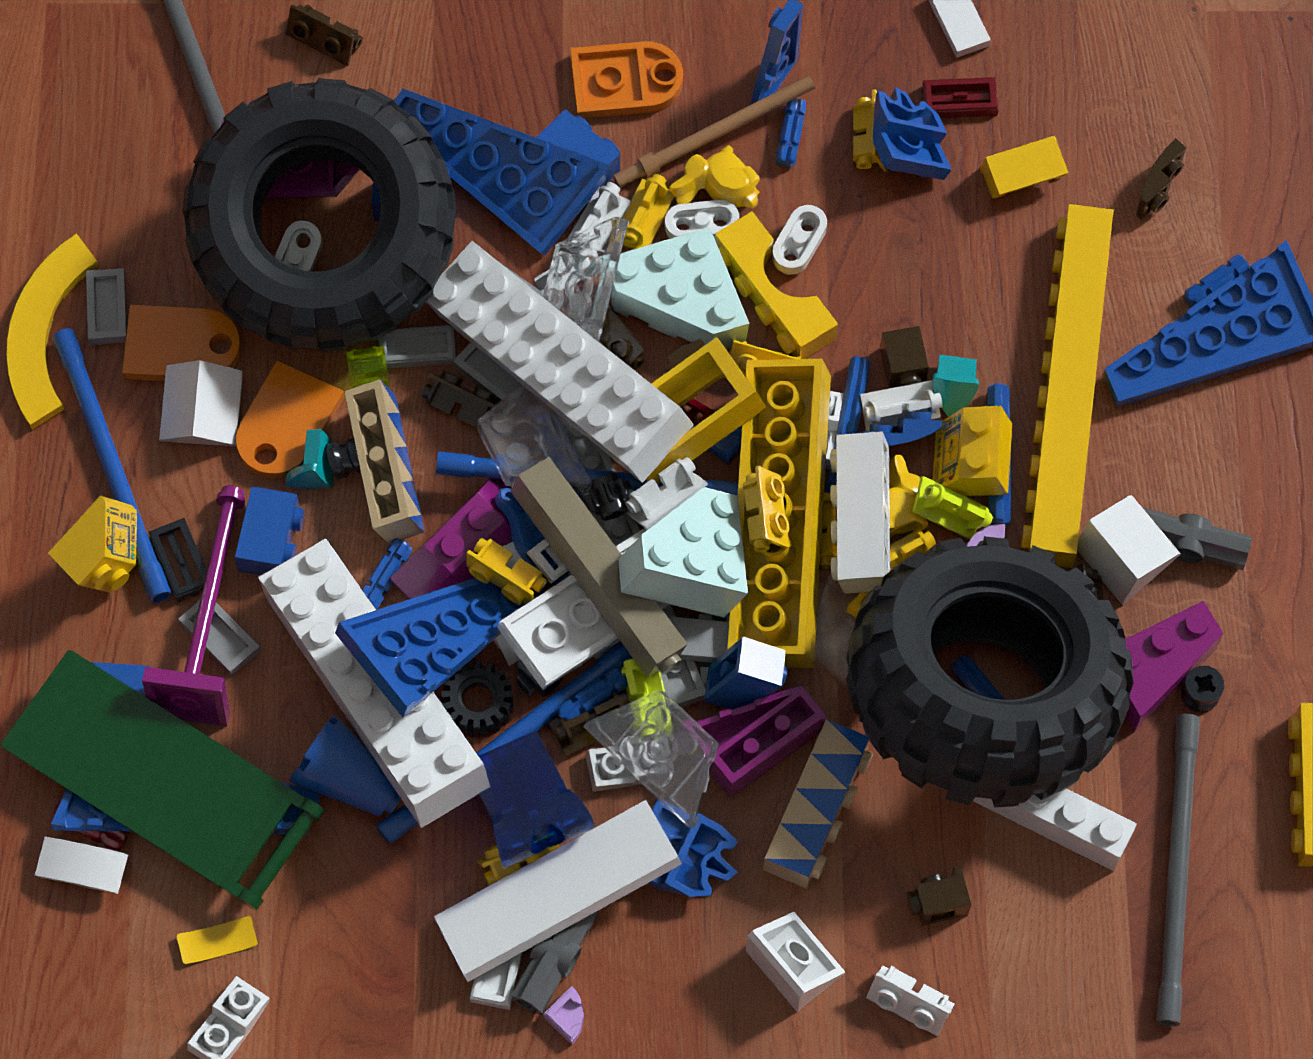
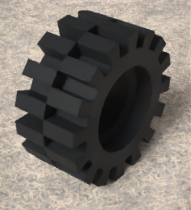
M474 660L475 666L469 667L467 662L460 671H457L450 679L443 683L442 704L461 732L463 730L467 731L468 737H474L475 732H481L482 738L488 736L487 731L493 730L494 734L500 731V724L506 725L509 721V713L512 714L513 691L509 678H505V672L501 668L496 671L494 664L488 662L485 667L481 665V661ZM475 686L485 687L493 695L490 707L481 712L470 711L462 702L464 693Z

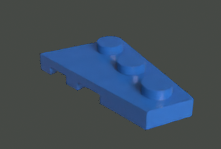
M789 0L783 9L778 7L769 21L768 27L771 30L750 105L777 92L798 61L804 4L797 0Z

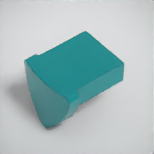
M939 354L937 373L933 375L932 380L934 394L940 393L942 410L948 417L968 406L974 398L979 387V380L975 379L977 359Z
M321 429L307 430L304 463L287 473L286 486L301 489L333 488L334 473L330 467L326 451L327 444L333 442V440Z

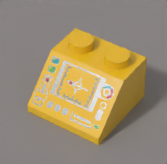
M1002 406L964 407L942 420L941 428L936 431L933 481L964 496L1008 495L1012 422Z
M99 496L48 554L77 585L111 593L127 582L129 579L128 573L136 565L137 510L130 504Z

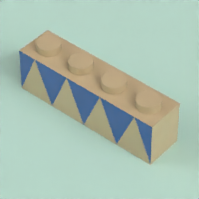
M380 379L345 391L373 530L389 544L395 538L403 540L424 533L396 395Z
M825 720L764 858L763 871L806 889L812 877L819 880L828 857L822 855L827 842L835 844L843 822L837 820L842 807L850 809L858 787L853 785L858 772L865 775L873 753L868 751L870 739L866 735L830 720Z

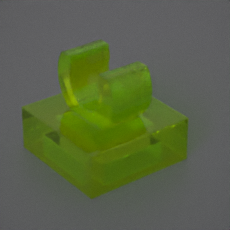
M373 346L368 349H355L346 352L352 389L379 379L386 386H390L384 346Z

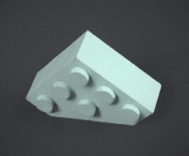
M710 227L603 258L601 280L607 292L610 293L611 303L615 312L626 317L632 315L649 323L648 327L675 339L679 336L693 342L701 338L706 345L717 337L726 349L732 348L734 340L739 342L746 341L749 321Z
M703 487L644 532L618 559L621 593L725 617L748 594L737 495Z

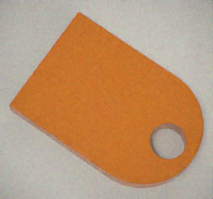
M644 41L570 48L577 116H581L584 119L658 112L673 104L681 93L683 87V67L681 61L670 48L662 44ZM666 69L673 72L675 77L670 81L664 82L658 80L655 74L660 70Z
M130 305L122 369L124 380L165 382L166 365L197 360L234 368L241 353L238 330L231 319L223 313L212 309ZM218 340H227L232 344L230 350L223 354L214 353L211 347Z
M276 361L237 430V449L245 467L262 478L283 479L286 478L287 473L292 469L303 465L307 430L321 429L323 432H326L345 398L344 391L280 361ZM262 450H272L277 454L276 459L270 464H260L255 460L257 454Z

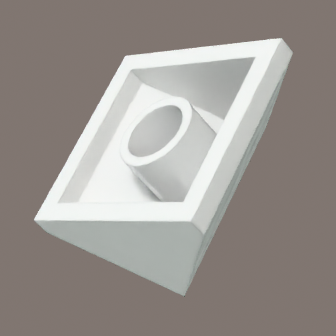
M201 360L166 365L159 440L161 442L236 447L243 371Z
M1132 495L1091 518L1078 538L1077 551L1092 569L1098 570V575L1102 577L1104 584L1122 605H1125L1180 555V552Z
M795 912L754 929L747 936L746 952L797 1012L846 973Z

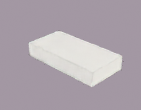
M928 0L956 58L990 46L991 39L971 0Z
M522 953L475 978L470 1002L510 1010L512 1004L511 995L515 989Z

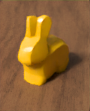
M728 145L720 152L711 155L708 160L704 159L701 155H693L686 163L684 176L675 181L669 189L676 197L677 205L690 203L700 189H705L713 200H726L734 204L736 208L745 206L753 210L758 202L757 195L759 191L756 185L760 178L750 166L746 167L733 154V148Z
M894 455L889 460V483L891 484V488H889L890 539L895 535L911 530H924L928 526L926 518L912 512L921 478L908 472L902 455Z

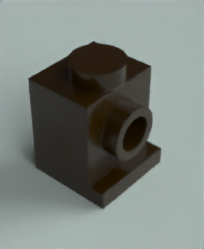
M961 867L953 868L951 877L944 878L943 874L925 877L920 881L921 884L916 885L915 890L907 892L911 914L919 915L921 926L968 916L971 908V901Z

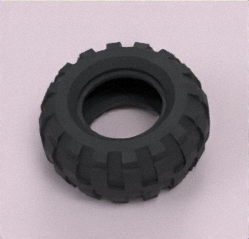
M318 78L317 82L294 84L293 81L267 88L266 94L246 104L244 101L223 117V124L210 139L205 138L193 160L195 164L189 185L185 186L182 213L186 226L185 242L192 265L200 276L205 289L228 316L246 330L260 335L270 343L294 350L305 348L329 352L348 350L349 346L368 340H373L374 342L396 330V326L414 311L418 312L433 294L434 286L442 271L447 269L454 246L453 237L457 215L454 190L445 161L431 135L415 116H410L393 99L372 88L365 90L349 85L345 80ZM327 159L350 164L370 177L377 186L380 195V219L377 230L369 245L351 262L329 271H303L280 262L265 248L260 228L261 210L271 187L288 170L302 163Z
M984 536L983 541H979L977 546H967L961 538L939 542L937 546L931 547L925 554L916 552L891 569L883 577L881 586L877 585L868 593L857 613L846 656L849 666L846 682L854 711L858 713L860 722H863L862 725L865 734L870 739V743L883 759L893 757L898 762L899 771L902 772L901 776L921 789L929 782L947 790L945 798L947 800L970 805L975 797L989 798L992 800L994 808L1019 806L1020 803H1025L1030 799L1031 795H1036L1040 800H1043L1072 786L1079 781L1083 771L1089 773L1100 764L1112 749L1130 706L1129 696L1134 684L1133 665L1130 650L1126 649L1123 627L1110 601L1098 600L1097 590L1093 587L1094 582L1077 567L1067 572L1055 565V554L1032 545L1030 553L1009 548V539ZM962 642H980L996 645L1011 651L1027 662L1038 674L1045 689L1035 695L1021 699L1001 700L984 697L963 688L953 681L940 667L933 653L948 645Z

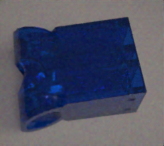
M537 731L478 756L484 764L490 787L474 796L496 838L503 869L595 828L592 816L586 806L575 793L566 788Z

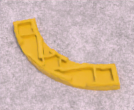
M77 234L62 243L35 270L23 288L10 321L7 337L8 374L15 399L22 415L32 430L64 410L63 404L52 387L46 363V347L54 319L53 315L61 300L65 299L76 284L86 276V271L95 270L99 267L97 260Z

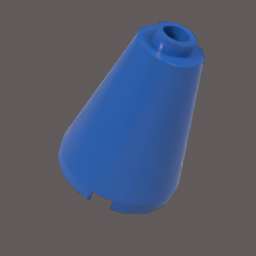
M332 715L306 752L302 763L295 769L289 779L296 786L378 817L381 816L383 811L391 815L401 800V797L364 743L335 715Z

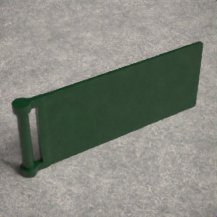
M68 650L1 743L4 750L208 879L255 911L259 909L264 901L261 897L313 821H319L325 812L314 801L305 798L72 650ZM293 805L301 811L250 887L247 889L238 884L291 806Z

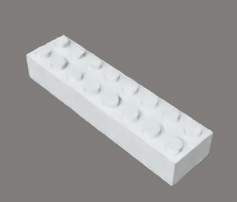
M473 241L440 275L434 286L433 294L426 301L440 318L451 325L642 483L684 434L694 426L676 403Z
M327 539L322 540L258 577L267 602L421 828L490 787L483 762L434 692L402 718L335 634L339 622L375 611L376 609Z

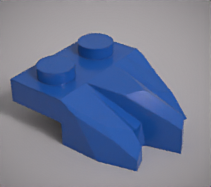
M897 87L894 88L891 97L878 90L874 106L873 143L884 167L895 172L901 171L921 177L945 180L952 169L940 146L947 132L939 115L925 101H920L918 106L914 105L908 94Z
M661 797L655 799L651 810L682 864L648 884L660 890L689 897L711 896L712 888L707 881L708 877L725 882L738 873L722 858L720 853L722 850L733 849L738 841L720 824L699 813L693 816Z

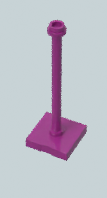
M232 485L223 486L221 492L217 494L216 502L221 506V511L185 670L180 672L145 667L142 679L147 698L181 720L221 726L228 725L230 716L225 680L223 677L202 675L200 671L236 511L244 508L246 501L244 491Z

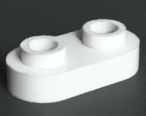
M726 200L678 204L673 206L665 216V232L671 239L710 227L715 239L716 232L739 219V212L734 204ZM717 220H723L727 224L724 226H717L714 224V222ZM680 224H686L690 228L688 230L682 231L679 230L677 226H679Z
M803 205L795 209L773 246L772 261L780 272L790 275L802 272L809 264L827 229V217L820 208L813 205ZM804 225H810L814 228V230L807 232L804 231L802 227ZM792 254L796 256L797 259L794 261H788L784 257L786 255Z
M294 222L286 229L275 258L292 268L313 271L323 245L320 231L311 222ZM303 236H308L311 239L310 245L306 248L298 247V240Z

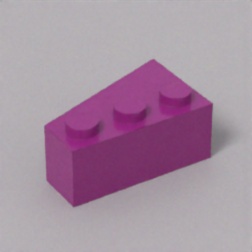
M1204 601L1126 638V649L1130 650L1134 680L1129 696L1130 706L1126 719L1134 732L1168 699L1182 682H1185L1188 673L1193 668L1201 666L1217 649L1223 632Z
M799 685L756 699L754 703L734 710L729 708L720 711L718 715L697 722L692 720L683 723L682 739L726 794L732 798L818 735L825 723L826 714L805 688Z

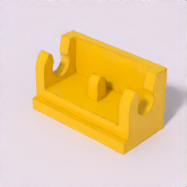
M1055 136L985 157L980 166L981 173L993 199L1052 179L1065 177L1069 173Z

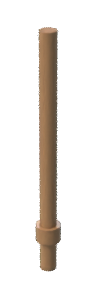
M806 76L655 154L649 152L637 158L638 163L614 174L613 178L619 188L643 176L649 178L653 174L661 172L660 168L815 89L814 83L810 76Z

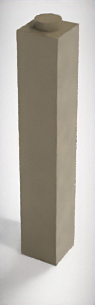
M548 457L519 474L510 490L572 576L575 577L577 583L593 602L646 677H650L659 670L664 675L678 666L682 661L679 656L688 645L656 600L621 593L618 559L622 554L551 458Z

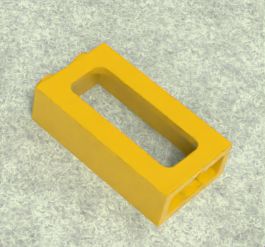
M717 337L651 384L679 407H682L721 378L729 380L738 396L685 433L667 453L661 463L646 478L647 481L653 479L657 485L660 484L661 480L658 474L674 463L675 460L678 458L683 460L686 457L691 461L767 407Z

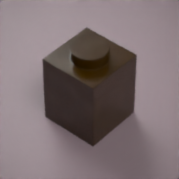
M916 326L882 332L880 352L889 388L925 382L927 380L929 364L920 327Z

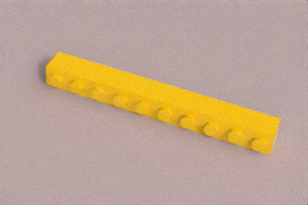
M1074 204L1068 205L1066 217L1058 218L1056 239L1062 240L1061 251L1055 250L1052 272L1059 273L1058 284L1051 283L1048 306H1054L1055 311L1054 318L1047 317L1044 339L1051 340L1050 352H1043L1041 374H1047L1046 386H1039L1037 408L1043 409L1042 420L1035 421L1033 442L1040 443L1038 455L1032 454L1029 477L1036 478L1035 489H1028L1025 512L1032 513L1031 524L1024 525L1021 539V548H1027V552L1030 553L1032 545L1055 554V565L1066 568H1073L1077 555L1114 211L1112 209Z

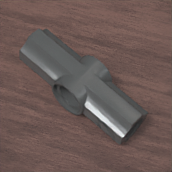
M1143 508L1180 552V555L1176 558L1177 560L1186 563H1201L1205 560L1239 570L1244 569L1252 536L1212 526L1210 520L1200 515L1181 514L1177 517Z
M600 910L533 947L529 958L531 962L513 990L511 1000L516 1002L521 1008L542 1016L562 978L566 979L573 970L582 950L581 944L597 919Z

